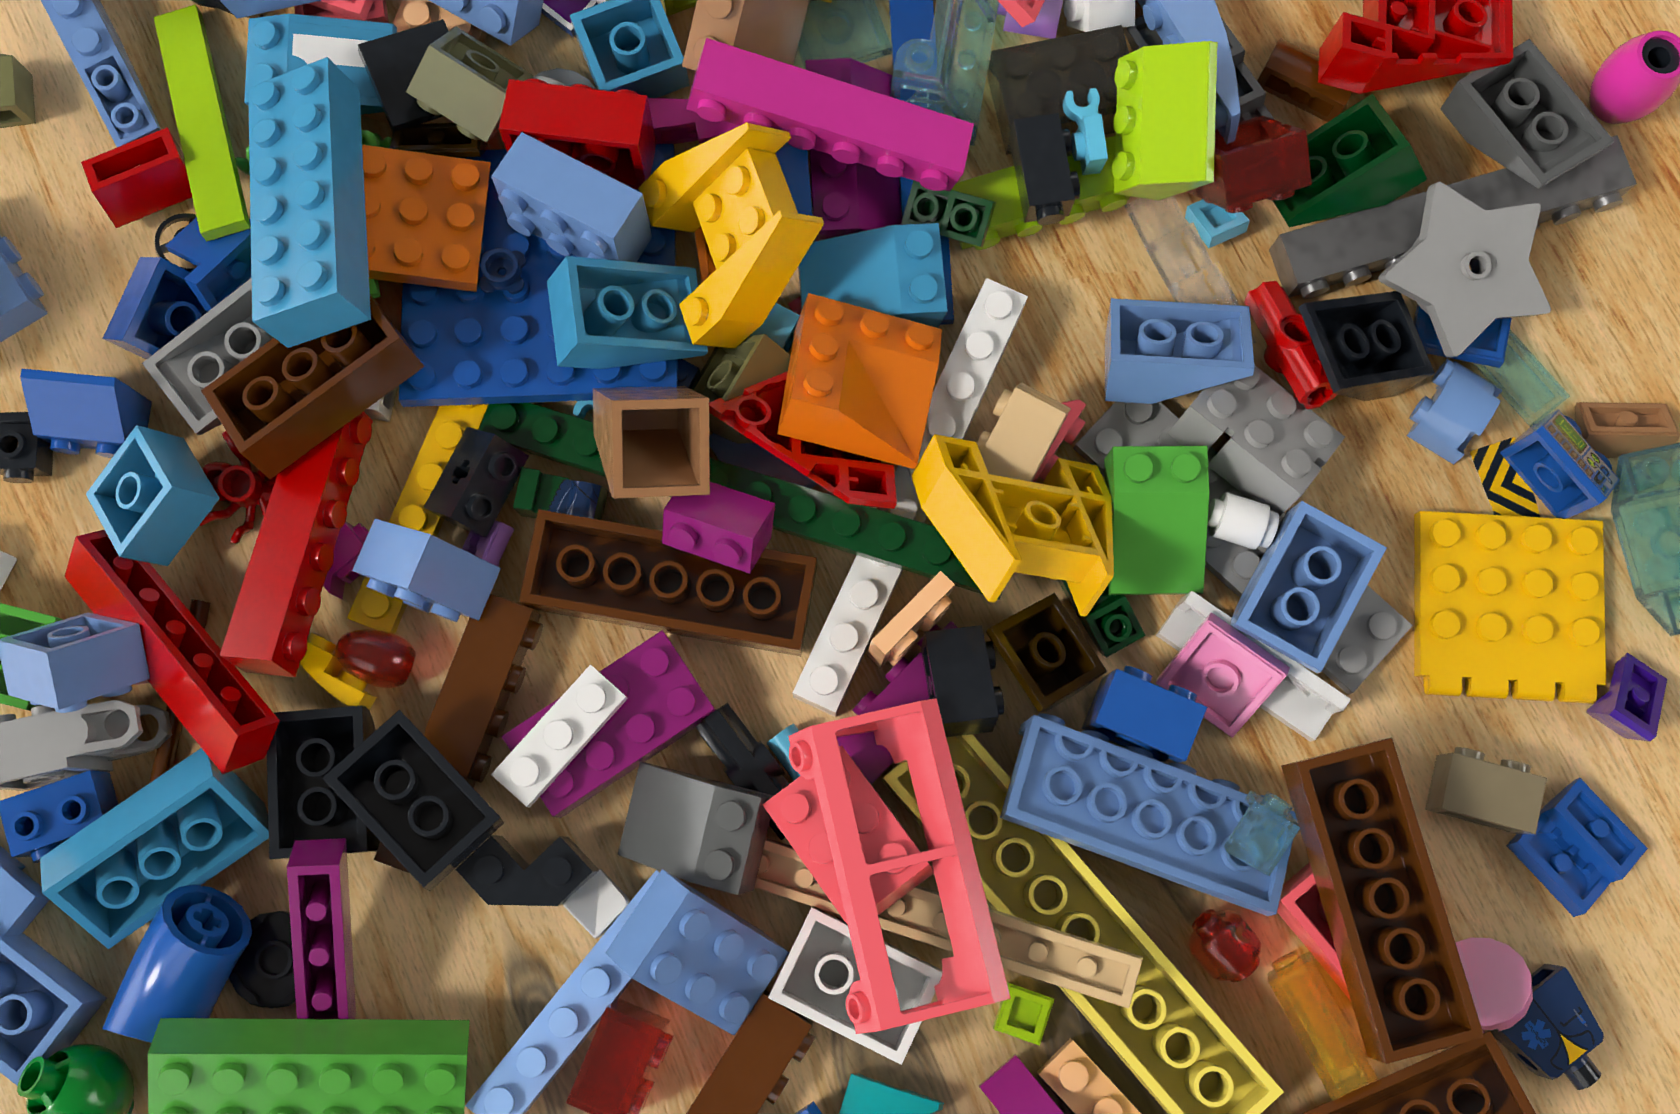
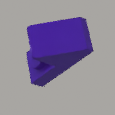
M1626 653L1615 663L1609 691L1589 707L1586 713L1624 738L1650 742L1657 736L1667 678L1629 653Z

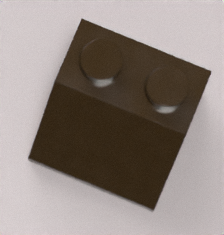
M1055 593L985 631L1039 713L1047 712L1074 696L1107 672Z

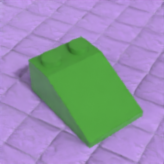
M1113 446L1104 458L1105 484L1112 500L1114 577L1108 584L1109 595L1188 594L1191 591L1196 594H1203L1209 509L1207 446Z

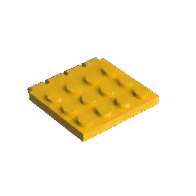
M1419 511L1415 513L1414 677H1423L1424 693L1426 695L1460 696L1462 693V679H1465V693L1467 697L1506 699L1509 693V682H1511V695L1513 699L1553 701L1555 697V684H1557V698L1559 702L1594 704L1597 699V687L1606 685L1603 521Z

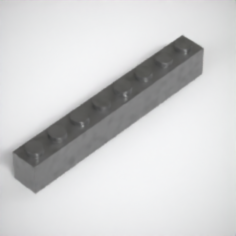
M1618 135L1612 137L1614 142L1611 146L1539 189L1507 168L1447 186L1484 210L1539 203L1541 210L1537 229L1540 227L1539 223L1553 220L1554 225L1566 223L1580 216L1581 211L1593 207L1596 213L1614 208L1623 202L1622 196L1637 183ZM1427 191L1392 201L1387 205L1354 212L1280 234L1270 247L1269 252L1287 296L1290 298L1302 294L1303 299L1313 298L1327 292L1330 289V285L1344 282L1346 287L1354 286L1372 277L1371 273L1387 269L1408 251L1419 237Z

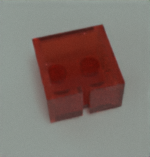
M1258 116L1239 122L1235 141L1226 144L1220 132L1216 129L1214 182L1187 192L1205 200L1206 203L1225 209L1228 213L1247 211L1253 207L1254 202L1260 200H1282L1292 197L1295 194L1294 190L1312 185L1306 130L1289 124H1281L1280 121L1265 116Z
M620 998L609 1004L604 1011L566 1103L590 1114H640L647 1103L655 1083L647 1079L650 1069L652 1067L658 1070L667 1055L674 1035L666 1032L671 1020Z

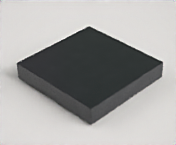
M444 19L358 44L359 55L392 132L444 117L442 114L434 115L425 111L417 104L416 98L406 93L428 46L449 32Z

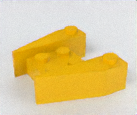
M745 123L664 161L639 187V191L644 196L651 226L693 233L701 226L716 270L679 304L693 345L736 348L757 330L766 320L824 225L822 217L798 214L776 156V152L791 139L788 131Z
M937 434L933 435L911 478L921 508L988 602H996L1013 573L1047 577L1053 580H1066L1080 616H1087L1114 577L1112 500L1098 466L1058 458L1042 484L988 474L977 442Z

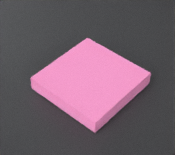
M1211 612L1159 675L1156 684L1168 690L1170 685H1176L1197 695L1195 702L1207 707L1203 718L1233 738L1288 675L1290 667Z

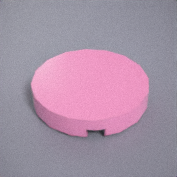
M1467 938L1455 942L1483 1033H1485L1484 1030L1498 1029L1499 1032L1514 1026L1526 1015L1533 1000L1532 976L1523 957L1509 945L1491 938Z

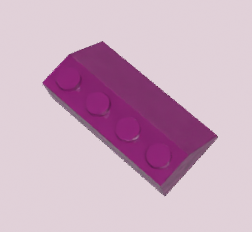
M852 58L805 60V70L894 98L893 75ZM815 149L809 150L813 216L822 217L824 225L814 242L891 225H902L899 177H887L877 172L876 168L860 163H842L834 159L831 154Z

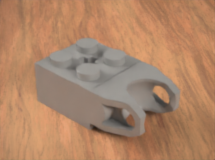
M111 700L87 704L86 707L67 713H58L54 708L41 705L31 708L32 716L16 719L15 714L0 715V790L24 791L42 787L89 770L113 771L112 761L153 751L160 748L172 736L169 712L151 705L135 706L125 701ZM151 714L159 723L158 733L152 740H138L137 738L144 732L140 717Z

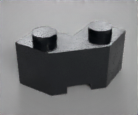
M491 835L455 869L488 905L560 906L599 871L569 837L560 836L529 865L503 836Z

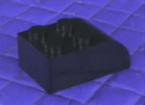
M349 706L275 712L274 714L280 722L267 751L269 859H289L294 842L297 840L346 838L347 854L377 852L381 841L322 779L376 731L368 708L365 706Z
M398 710L322 778L422 887L429 891L435 888L504 824L501 817L401 710Z

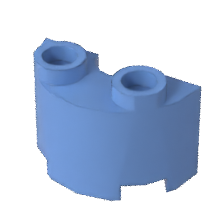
M1446 359L1432 379V382L1437 385L1432 399L1424 396L1412 411L1409 419L1415 423L1407 437L1454 465L1464 456V450L1475 434L1480 436L1501 401L1496 397L1503 390L1458 362Z

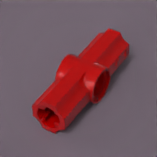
M1268 281L1249 291L1244 303L1246 306H1249L1250 314L1267 343L1263 355L1267 365L1274 371L1284 374L1299 403L1303 404L1305 409L1320 408L1324 403L1335 399L1337 394L1332 391L1303 317L1297 313L1283 287H1280L1277 281Z

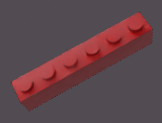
M364 411L277 474L219 655L246 673L296 677L300 661L304 658L307 651V638L314 615L317 614L320 608V595L326 575L333 565L334 549L338 535L346 522L347 506L351 492L359 479V466L364 449L371 439L373 420Z
M105 530L76 536L64 577L94 614L139 623L150 675L148 682L220 772L225 774L265 759L280 720L239 670L219 656L221 652L220 647L152 565L148 562L119 557Z

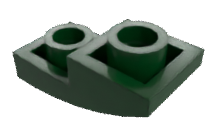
M913 180L901 224L939 223L941 236L983 247L996 202L954 190L950 192L946 190H929L921 186L920 182Z
M1058 579L1077 616L1103 657L1107 658L1146 636L1125 595H1109V587L1107 586L1088 615L1080 616L1066 580Z

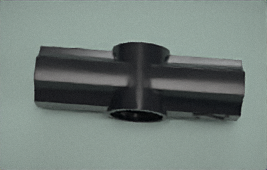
M728 703L715 710L696 726L700 736L724 764L725 768L723 770L735 786L776 795L789 785L784 778L786 773L761 740L759 742L755 740ZM771 818L769 825L782 841L786 837Z

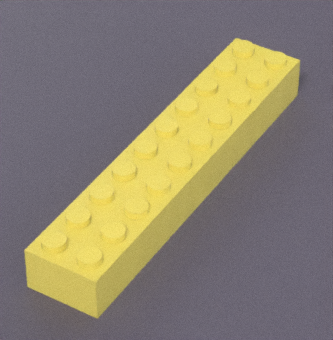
M974 735L946 737L987 904L991 909L1143 957L1129 1009L1060 986L1058 987L1167 1114H1261L1284 1091L1067 842L1000 818L1011 778ZM900 763L881 781L923 828L908 763Z

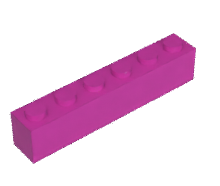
M709 38L705 40L686 107L687 110L697 112L701 118L712 122L725 121L738 126L751 123L788 131L791 135L788 143L797 149H815L828 153L839 162L847 164L860 163L876 168L877 172L887 177L901 176L920 182L921 186L933 191L946 190L950 192L963 175L974 127L973 123Z

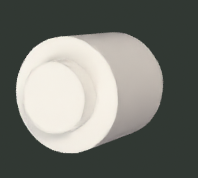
M1224 492L1220 499L1213 498L1208 509L1210 536L1250 549H1256L1258 546L1268 548L1273 542L1279 525V513L1270 511L1269 505L1228 492Z

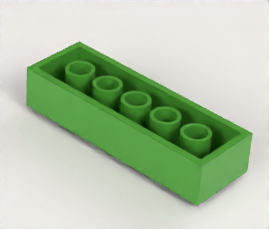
M160 1018L148 1051V1114H464L470 1020Z

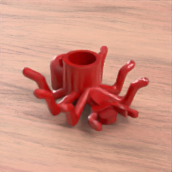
M225 431L222 436L241 465H231L215 461L206 464L202 469L220 499L218 501L232 503L223 510L209 512L199 526H204L214 520L228 519L241 507H245V521L242 526L235 529L230 539L231 543L237 544L242 536L250 532L254 527L256 505L259 504L263 516L265 515L277 475L265 481L266 475L260 470L258 472L252 471L250 461L239 452L229 434Z

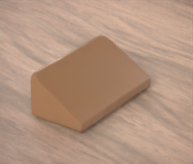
M1577 402L1575 405V422L1581 429V436L1595 451L1602 453L1606 458L1664 459L1670 455L1680 437L1667 404Z

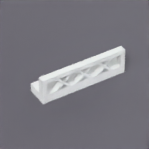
M1191 591L1179 600L1156 636L1177 651H1180L1211 612L1230 626L1232 617ZM1233 627L1290 667L1288 675L1263 702L1260 708L1308 741H1315L1331 715L1344 711L1351 699L1296 661Z

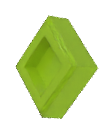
M1007 982L1011 999L1001 1001L993 1029L1040 1046L1054 998Z

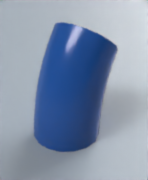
M201 885L181 886L167 894L132 958L102 1029L152 1043L160 1018H209L228 977L247 947L252 935L250 919L242 906L229 895L212 887Z

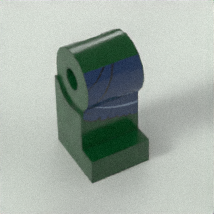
M522 467L513 508L520 516L537 518L538 509L602 520L608 489L594 483L572 481L570 478L544 474L540 470Z

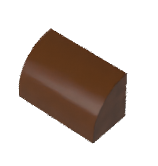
M1279 38L1257 79L1264 91L1326 122L1342 112L1352 94L1351 91L1318 83L1319 57L1282 38Z

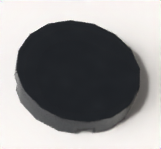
M277 911L259 914L250 920L252 935L249 943L228 978L236 993L251 1005L271 1009L294 1005L296 998L290 912Z

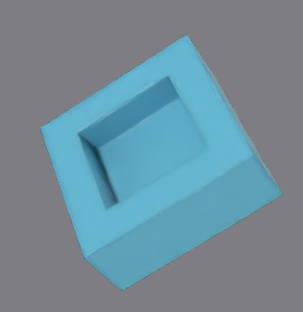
M1226 190L1188 205L1185 219L1208 248L1247 232L1250 222Z

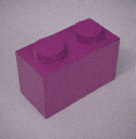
M710 482V495L671 497L663 513L662 544L750 574L772 537L775 503Z

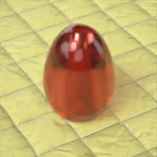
M374 629L347 632L340 637L335 650L338 661L349 673L372 686L381 688H396L404 685L410 675L416 657L415 649L406 639L392 632Z

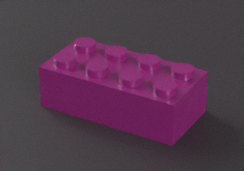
M663 630L599 671L628 699L540 796L553 817L562 818L637 768L640 762H646L694 730L697 725L716 710ZM559 699L501 736L511 752Z

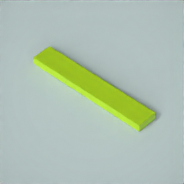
M195 4L155 16L154 22L200 234L206 241L250 229L251 226L202 13Z

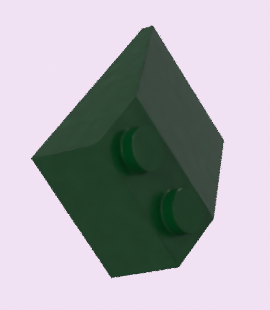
M1373 93L1253 169L1289 228L1387 205L1427 180L1411 144Z

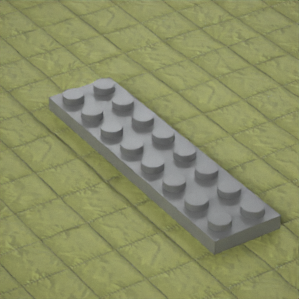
M1115 402L1075 444L1073 449L1091 465H1097L1100 473L1105 477L1104 458L1113 446H1182L1167 434L1179 418L1161 402L1153 404ZM1212 447L1208 449V463L1218 453ZM1208 466L1209 504L1213 498L1220 499L1224 492L1247 498ZM1285 512L1279 517V525L1286 514ZM1207 525L1205 567L1241 598L1267 548L1258 546L1256 549H1250L1210 536V526ZM1367 585L1322 672L1346 694L1354 693L1413 625Z

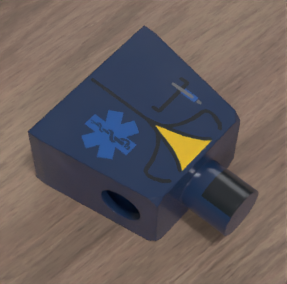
M1544 964L1531 974L1533 1000L1526 1015L1511 1028L1499 1032L1498 1029L1487 1031H1491L1492 1035L1535 1075L1553 1080L1564 1073L1577 1090H1583L1593 1085L1601 1077V1072L1587 1054L1603 1042L1604 1034L1566 967Z

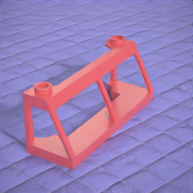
M937 698L812 725L788 736L790 742L789 759L793 769L805 780H815L860 980L853 982L846 998V1010L850 1020L854 1023L856 1034L883 1031L1011 999ZM874 732L876 744L884 746L890 752L894 764L908 763L929 851L870 865L866 863L839 750L838 737ZM931 861L954 956L941 959L942 977L940 982L934 986L938 1001L900 1011L870 876Z

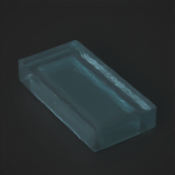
M1511 330L1509 331L1504 363L1500 368L1474 363L1492 384L1503 390L1500 394L1530 427L1537 424L1570 397Z

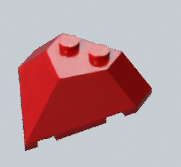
M788 371L744 389L742 395L724 401L723 398H719L709 402L710 414L846 503L889 509L895 508L897 498L894 465L882 464L880 460L777 434Z

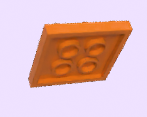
M362 145L369 279L477 292L491 162Z

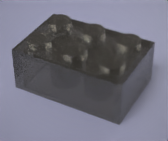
M1122 25L991 51L987 78L1006 155L1012 154L1009 136L1014 119L1059 113L1062 129L1068 128L1070 135L1076 133L1078 129L1077 123L1069 119L1063 110V100L1067 91H1073V99L1077 106L1086 107L1089 105L1087 95L1090 88H1096L1100 96L1098 114H1102L1104 134L1116 133L1113 127L1117 105L1115 71L1118 66V59L1129 54Z

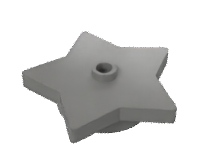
M1437 182L1428 187L1419 237L1413 246L1381 273L1378 278L1381 283L1416 301L1430 316L1446 357L1459 356L1495 319L1538 316L1550 313V304L1529 262L1541 205L1539 203L1484 210L1442 182Z

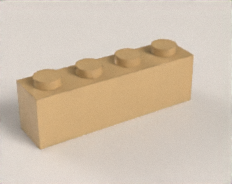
M1022 382L1015 387L1013 392L1005 389L992 413L1000 417L992 433L984 430L977 441L988 474L1032 482L1071 408Z

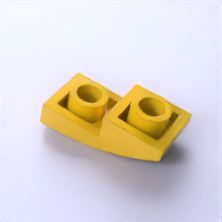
M311 632L307 639L306 654L300 661L303 668L320 686L348 706H365L370 711L377 697L364 691L368 682L344 670L337 677L346 660L333 653L337 646L336 644Z

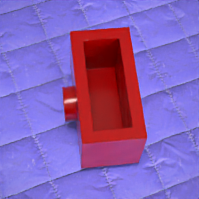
M168 127L81 162L92 193L116 228L192 198L183 152Z

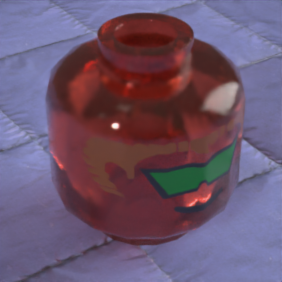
M1210 909L1200 914L1192 924L1194 931L1190 936L1188 947L1192 955L1213 979L1239 982L1246 979L1257 969L1260 963L1261 942L1238 912L1230 909L1216 912L1214 909Z

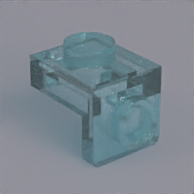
M1250 790L1245 797L1249 807L1225 843L1224 848L1230 855L1270 876L1301 827L1290 813L1293 807L1286 801L1270 792H1267L1262 797Z

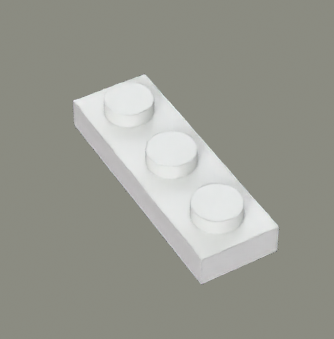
M589 665L491 775L526 807H531L624 704L628 697L592 665Z

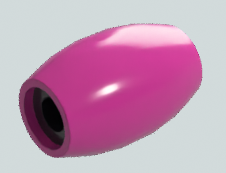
M1653 31L1636 36L1616 48L1601 64L1592 82L1589 103L1595 116L1609 124L1628 123L1649 115L1665 103L1680 84V38L1668 31Z

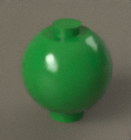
M78 1044L61 1049L48 1059L38 1056L25 1067L17 1086L18 1095L27 1098L26 1108L28 1114H131L134 1108V1085L128 1066L118 1054L100 1045Z

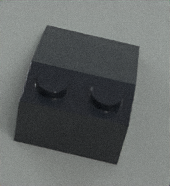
M1398 291L1308 302L1298 307L1332 391L1335 394L1362 401L1392 397L1435 373L1402 294Z

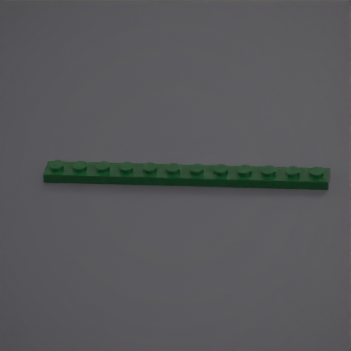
M531 403L488 405L479 430L495 434L521 451L606 477L594 437L593 422ZM709 458L710 482L775 503L772 528L774 530L932 579L942 571L955 584L954 586L983 594L935 526L873 507L848 504L842 499L827 493Z

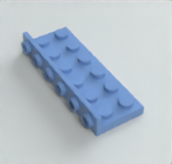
M1044 713L1033 715L1021 724L1018 734L1022 735L1023 739L1000 818L1266 916L1277 914L1297 825L1295 812L1283 808L1282 801L1265 795L1253 797L1240 792V787L1231 781L1223 779H1213L1211 781L1197 776V771L1185 764H1165L1152 759L1153 754L1145 749L1133 746L1122 748L1109 743V738L1102 733L1092 730L1079 732L1065 726L1064 720L1054 715Z

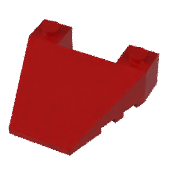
M1363 0V17L1343 12L1319 49L1318 83L1362 94L1509 64L1513 59L1512 0Z

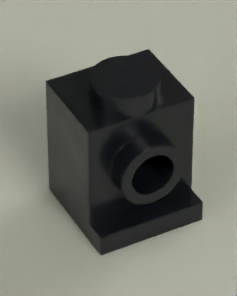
M28 412L0 413V474L3 475V480L10 483L23 484L34 482V476H52L53 451L50 450L51 444L33 435Z

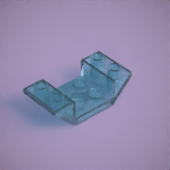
M1680 443L1619 456L1616 476L1620 481L1613 490L1611 504L1612 517L1635 597L1670 636L1680 635Z

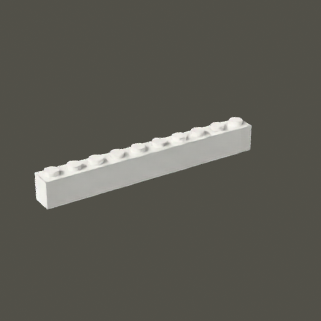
M988 278L985 279L934 388L918 463L934 434L964 439L1018 323L1028 296ZM899 465L895 472L897 504L894 509L881 507L878 509L925 523L928 516L921 508L911 478L915 469ZM856 555L792 692L793 698L836 717L903 569Z

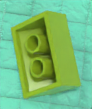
M1201 41L1143 46L1118 59V66L1115 71L1117 105L1113 120V127L1116 132L1115 158L1112 163L1114 194L1160 201L1214 182L1218 42Z

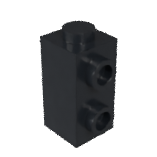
M1059 113L1014 119L1009 141L1024 223L1037 221L1040 225L1058 223L1070 215L1075 199L1080 198L1078 174L1076 171L1070 172L1067 158L1072 154V141L1069 129H1062Z

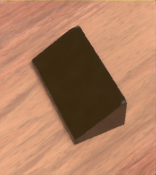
M456 123L418 124L393 132L390 148L448 157H480L488 150V142L474 140L465 136L457 129Z

